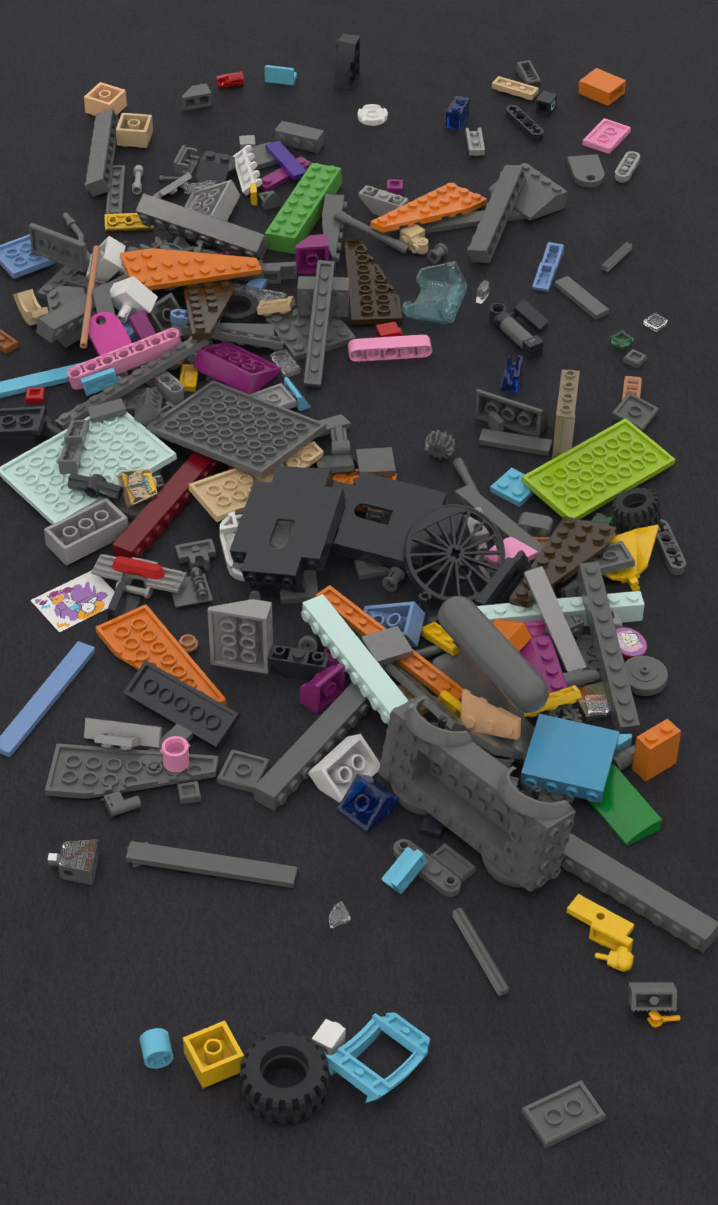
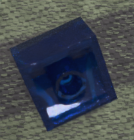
M357 774L337 809L366 832H369L390 815L399 798L371 776Z

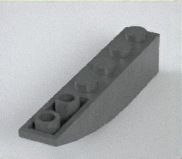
M325 194L322 228L323 234H327L329 261H335L334 269H336V264L340 263V253L338 252H341L345 224L333 217L337 210L347 211V202L344 201V195Z

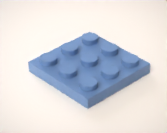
M30 234L0 245V265L13 279L57 263L31 252Z

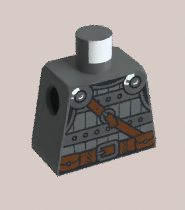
M98 840L64 842L61 854L49 853L48 866H58L60 878L93 885L99 857Z

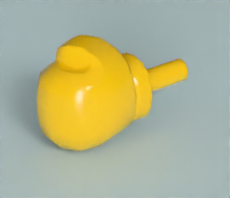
M619 946L617 951L611 950L609 955L595 954V958L607 960V966H611L619 971L627 972L633 965L634 956L625 946Z

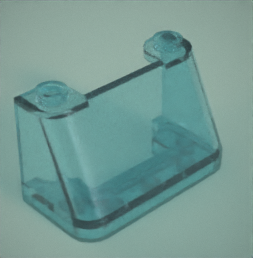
M456 261L421 268L416 277L421 291L415 303H412L410 300L404 302L402 306L403 313L409 318L444 325L452 323L467 291L465 279Z

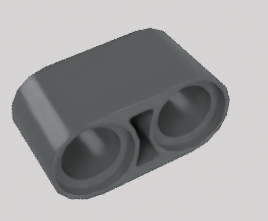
M524 512L520 514L517 525L532 537H550L554 521L549 516Z

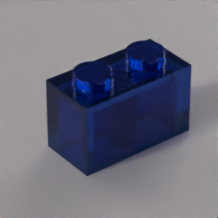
M455 96L446 111L445 127L461 129L469 115V98Z

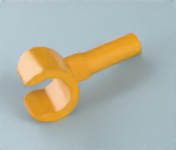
M655 1010L650 1011V1017L647 1018L654 1028L661 1026L663 1022L680 1021V1015L661 1016Z

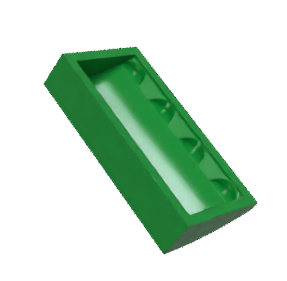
M612 764L603 792L602 803L588 802L622 843L628 846L659 831L662 819L618 768Z

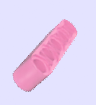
M427 335L353 339L347 345L349 357L354 362L423 358L432 354L430 338Z

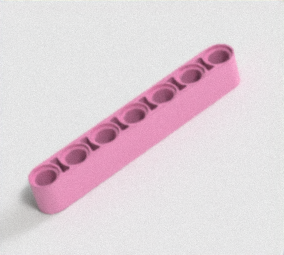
M175 328L164 330L69 368L67 375L71 387L77 390L82 389L81 378L110 368H114L117 375L157 359L162 353L170 351L177 344L182 343L179 331Z

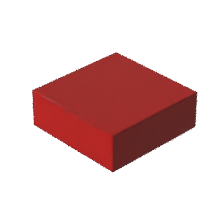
M27 388L26 404H44L45 388Z

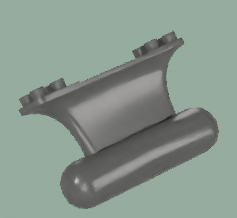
M461 595L452 596L442 603L438 612V619L441 627L460 647V653L452 656L447 652L435 658L432 665L463 689L471 691L472 695L478 698L482 697L488 700L489 704L497 708L501 707L521 718V732L518 740L504 737L499 738L524 753L521 759H514L517 765H524L535 729L527 718L524 717V713L536 712L545 705L549 697L547 682L470 599Z

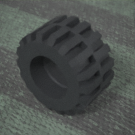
M647 488L629 489L618 495L612 502L616 525L623 532L659 524L662 518L657 494L650 489L647 490Z

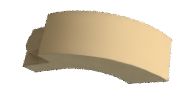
M33 289L13 294L17 307L27 324H38V319L49 313L47 307L42 308L39 305Z

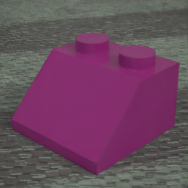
M327 234L310 235L295 246L297 275L315 274L318 260L329 261Z
M341 663L326 667L308 683L303 684L300 688V703L319 714L344 692L345 665Z

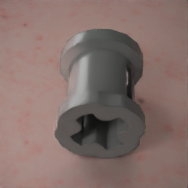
M438 243L435 249L427 253L428 260L433 264H437L440 258L448 254V249L444 244Z
M368 507L366 520L385 524L387 511L373 510L371 507Z
M399 567L390 568L388 571L389 575L383 579L382 585L386 590L396 591L398 583L404 579L405 573Z

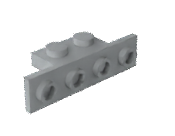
M85 718L84 738L94 739L95 743H101V747L112 748L114 745L120 746L122 750H132V747L139 745L159 748L162 727Z

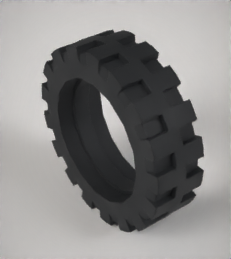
M234 291V297L231 298V303L227 305V308L241 305L249 308V310L240 314L225 311L220 322L254 324V321H257L259 316L257 312L259 301L250 293Z

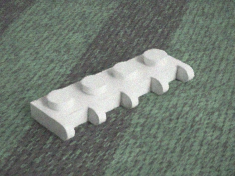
M247 145L233 156L235 157V167L242 192L246 196L250 194L251 183H256V187L262 184V180L258 178L260 176L259 171H254L257 163L251 162L254 159V154L249 153L252 151L251 145Z

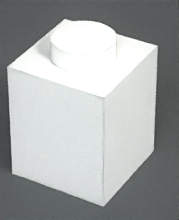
M325 1019L313 1036L312 1041L319 1045V1050H323L326 1056L333 1055L345 1043L346 1028L337 1022Z

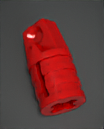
M235 72L217 76V86L234 87L244 85L243 73Z

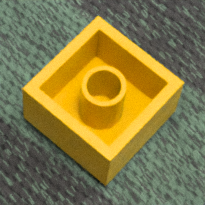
M225 1021L183 1037L184 1054L202 1088L240 1073V1065L244 1054Z

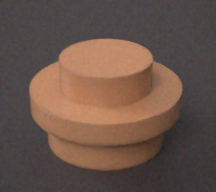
M190 634L183 635L178 642L186 652H193L198 647V641Z

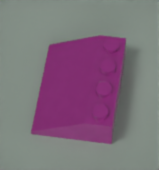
M231 342L202 347L197 351L193 366L201 374L213 377V380L223 382L226 386L247 394L258 392L282 370L281 367Z
M550 635L531 638L519 652L546 680L549 694L567 688Z

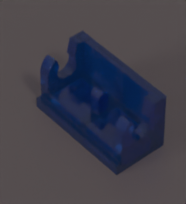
M518 355L516 363L511 362V356L507 358V366L504 369L500 390L518 392L523 356Z

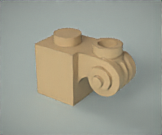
M414 223L413 226L400 230V241L410 245L409 250L418 254H426L428 252V239L425 238V229Z

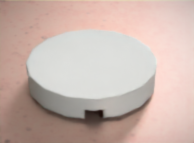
M376 104L365 105L363 109L358 110V120L365 125L375 126L383 124L388 117L387 110Z

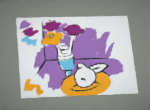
M90 571L32 599L31 602L58 632H61L108 609L115 591L100 576L92 575Z

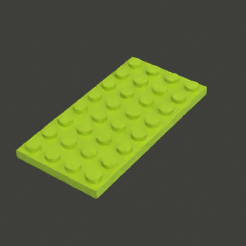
M625 418L522 476L521 482L562 518L572 517L580 520L616 499L622 492L633 489L674 465L675 458Z

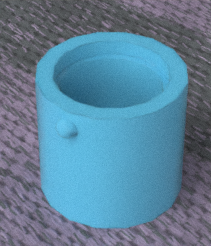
M155 1028L144 1032L140 1036L143 1059L147 1067L157 1069L165 1067L172 1062L174 1057L168 1031L162 1028Z

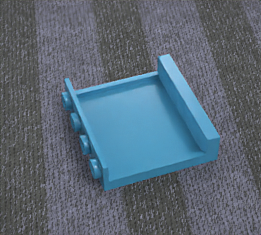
M539 714L521 772V785L529 788L537 785L539 788L541 787V789L551 793L556 792L569 797H578L590 802L602 803L603 792L614 752L618 746L619 731Z

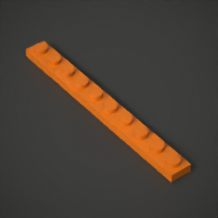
M329 585L316 594V597L323 594L347 625L361 636L386 629ZM413 650V656L394 661L438 696L445 689L458 701L462 702V691L464 689Z

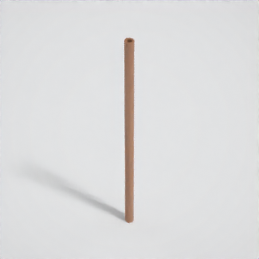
M97 245L93 247L80 340L81 348H86L93 303L92 289H95L100 247Z

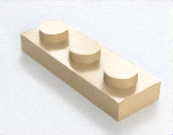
M500 76L492 83V89L506 92L513 96L523 97L527 100H533L539 91L537 87Z

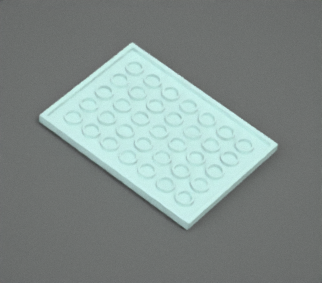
M128 412L124 415L92 423L90 416L84 419L89 420V427L78 470L79 475L92 477L93 474H100L107 482L119 485L117 475L121 471L150 469L151 473L177 459L174 451L141 423L134 420V417ZM67 429L0 467V477L52 525L105 499L101 496L91 498L85 492L69 489L67 483L70 474H60L58 460L65 445L64 436Z

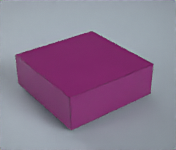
M388 179L387 192L402 194L403 180Z

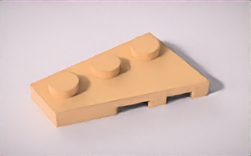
M467 689L462 691L461 722L466 726V730L515 740L520 738V717L501 707L497 708L489 704L488 700L472 695L471 691Z

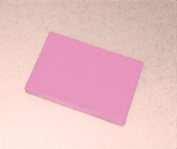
M604 118L585 137L582 145L610 154L631 132V127Z

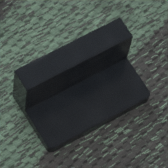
M119 582L107 609L108 621L139 607L141 597L127 594L126 583Z

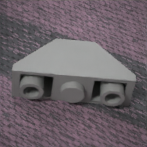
M366 185L359 192V197L372 214L383 216L408 202V198Z

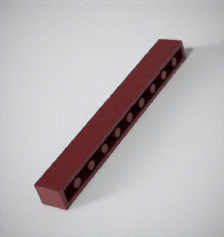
M195 451L112 544L113 556L131 559L133 557L141 558L146 549L151 547L153 541L162 534L167 525L171 524L173 518L181 512L186 503L190 502L193 494L189 491V484L210 477L214 471L218 470L222 462Z

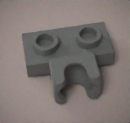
M212 539L175 545L179 563L189 562L191 570L197 566H203L206 571L210 570L209 558L216 557V550Z

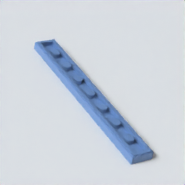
M80 641L75 644L0 736V754L8 757L13 755L94 655L95 647Z

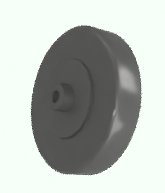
M635 656L624 662L632 693L650 696L661 692L666 687L668 671L659 660L649 656Z

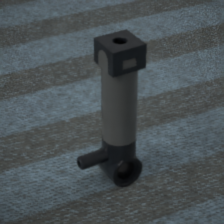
M494 303L490 306L489 323L499 327L522 349V355L528 361L543 355V341L537 335L532 336L514 319L519 317L516 313L506 312V306L501 303Z

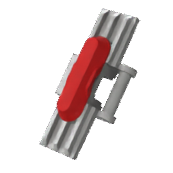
M105 554L100 555L91 571L92 575L118 580L116 588L119 582L126 583L127 593L141 595L146 599L151 597L154 592L153 588L178 593L186 577L185 572L161 567L158 565V562L135 557L132 559L122 556L114 557ZM133 579L144 581L146 589L131 586Z

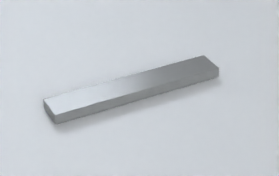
M543 567L524 572V577L565 671L568 672L580 668L582 670L586 669V664Z

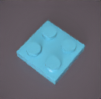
M513 468L508 470L490 486V492L518 507L534 494L533 491L521 482L522 476L525 474Z

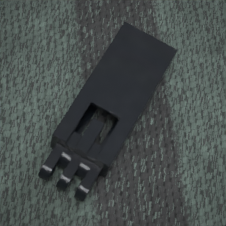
M523 550L518 551L514 558H506L475 601L478 606L504 604L524 577V572L531 566V562Z

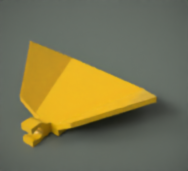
M659 525L637 528L615 536L610 544L623 541L635 560V566L602 575L611 580L621 581L622 584L628 582L632 592L640 590L638 586L639 574L648 567Z

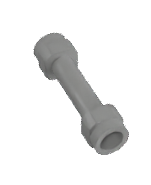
M141 165L134 167L135 181L132 184V192L136 195L142 192L141 177H143V167Z

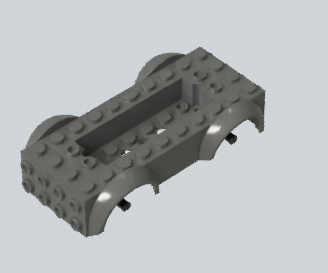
M420 695L399 707H395L390 713L378 774L390 782L394 797L399 804L414 814H431L481 853L487 872L494 880L503 885L524 887L531 892L537 887H542L551 878H556L561 871L560 865L565 857L566 845L570 840V830L574 825L573 820L576 811L566 800L554 803L542 802V799L539 797L541 787L539 788L537 785L532 787L531 793L520 792L510 781V774L516 768L514 766L507 768L475 744L466 730L449 731L446 728L448 721L446 716H439L438 723L427 722V719L420 715L421 705L428 698L425 695Z

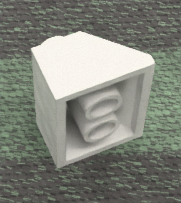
M357 734L346 737L315 765L308 774L319 790L342 804L379 771L380 762L362 735Z

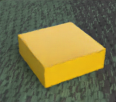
M256 183L250 184L252 206L257 205Z

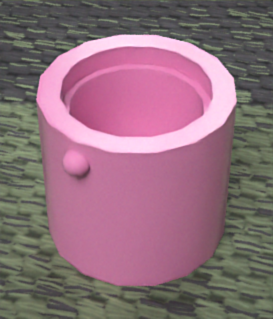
M172 736L167 738L162 744L160 752L163 755V765L170 772L184 771L190 764V744L183 737Z

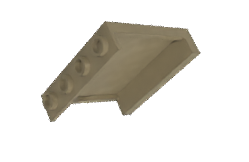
M562 369L552 459L572 449L580 371Z

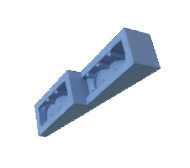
M548 242L532 286L533 290L549 292L564 254L563 244Z

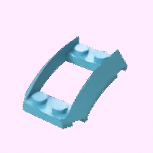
M375 1013L358 1034L339 1047L336 1053L326 1056L330 1076L335 1073L341 1075L367 1095L366 1103L379 1099L400 1084L420 1064L428 1053L430 1038L396 1013H386V1016L382 1017ZM382 1031L413 1053L396 1071L385 1079L356 1059Z

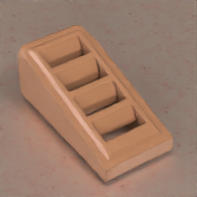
M625 376L622 400L628 392L640 398L641 377Z

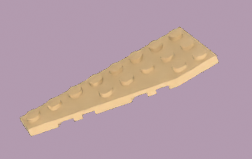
M314 441L310 442L279 466L308 468L323 457V450ZM234 468L190 483L189 491L213 519L218 522L224 520L228 513L235 512V515L243 513L254 481L272 482L276 468L263 478Z

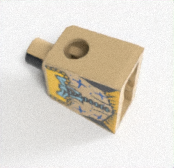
M150 469L121 471L117 475L119 485L124 487L123 497L127 509L154 497L157 494L156 488L164 485L162 476L152 477Z

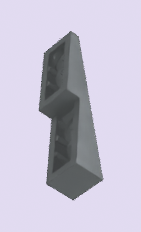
M71 420L64 436L65 445L58 460L60 474H78L89 420Z

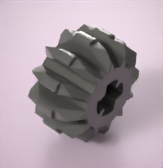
M440 430L437 432L432 431L426 437L425 450L428 451V455H433L434 458L438 457L441 460L442 458L448 459L454 452L455 440L452 439V435H447L446 431L444 433Z

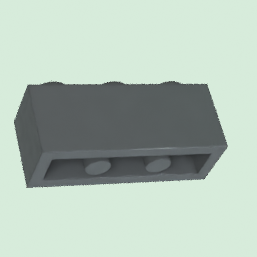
M281 121L275 129V142L280 141L284 146L318 153L324 144V130Z

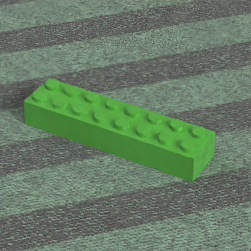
M311 163L265 232V238L268 242L267 249L295 254V246L309 236L322 216L325 194L335 195L342 185L341 168Z

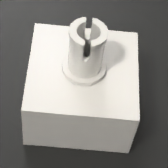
M108 236L99 246L100 251L96 280L105 283L115 273L120 276L126 274L120 260V253L125 251V245ZM92 254L90 257L86 277H89L90 275Z
M134 276L114 283L110 289L113 306L119 310L117 317L120 318L122 323H126L129 316L142 310L146 314L150 313L158 298Z

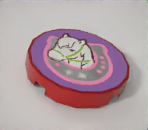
M617 628L616 633L622 656L628 659L635 656H644L647 650V642L644 637L632 628Z

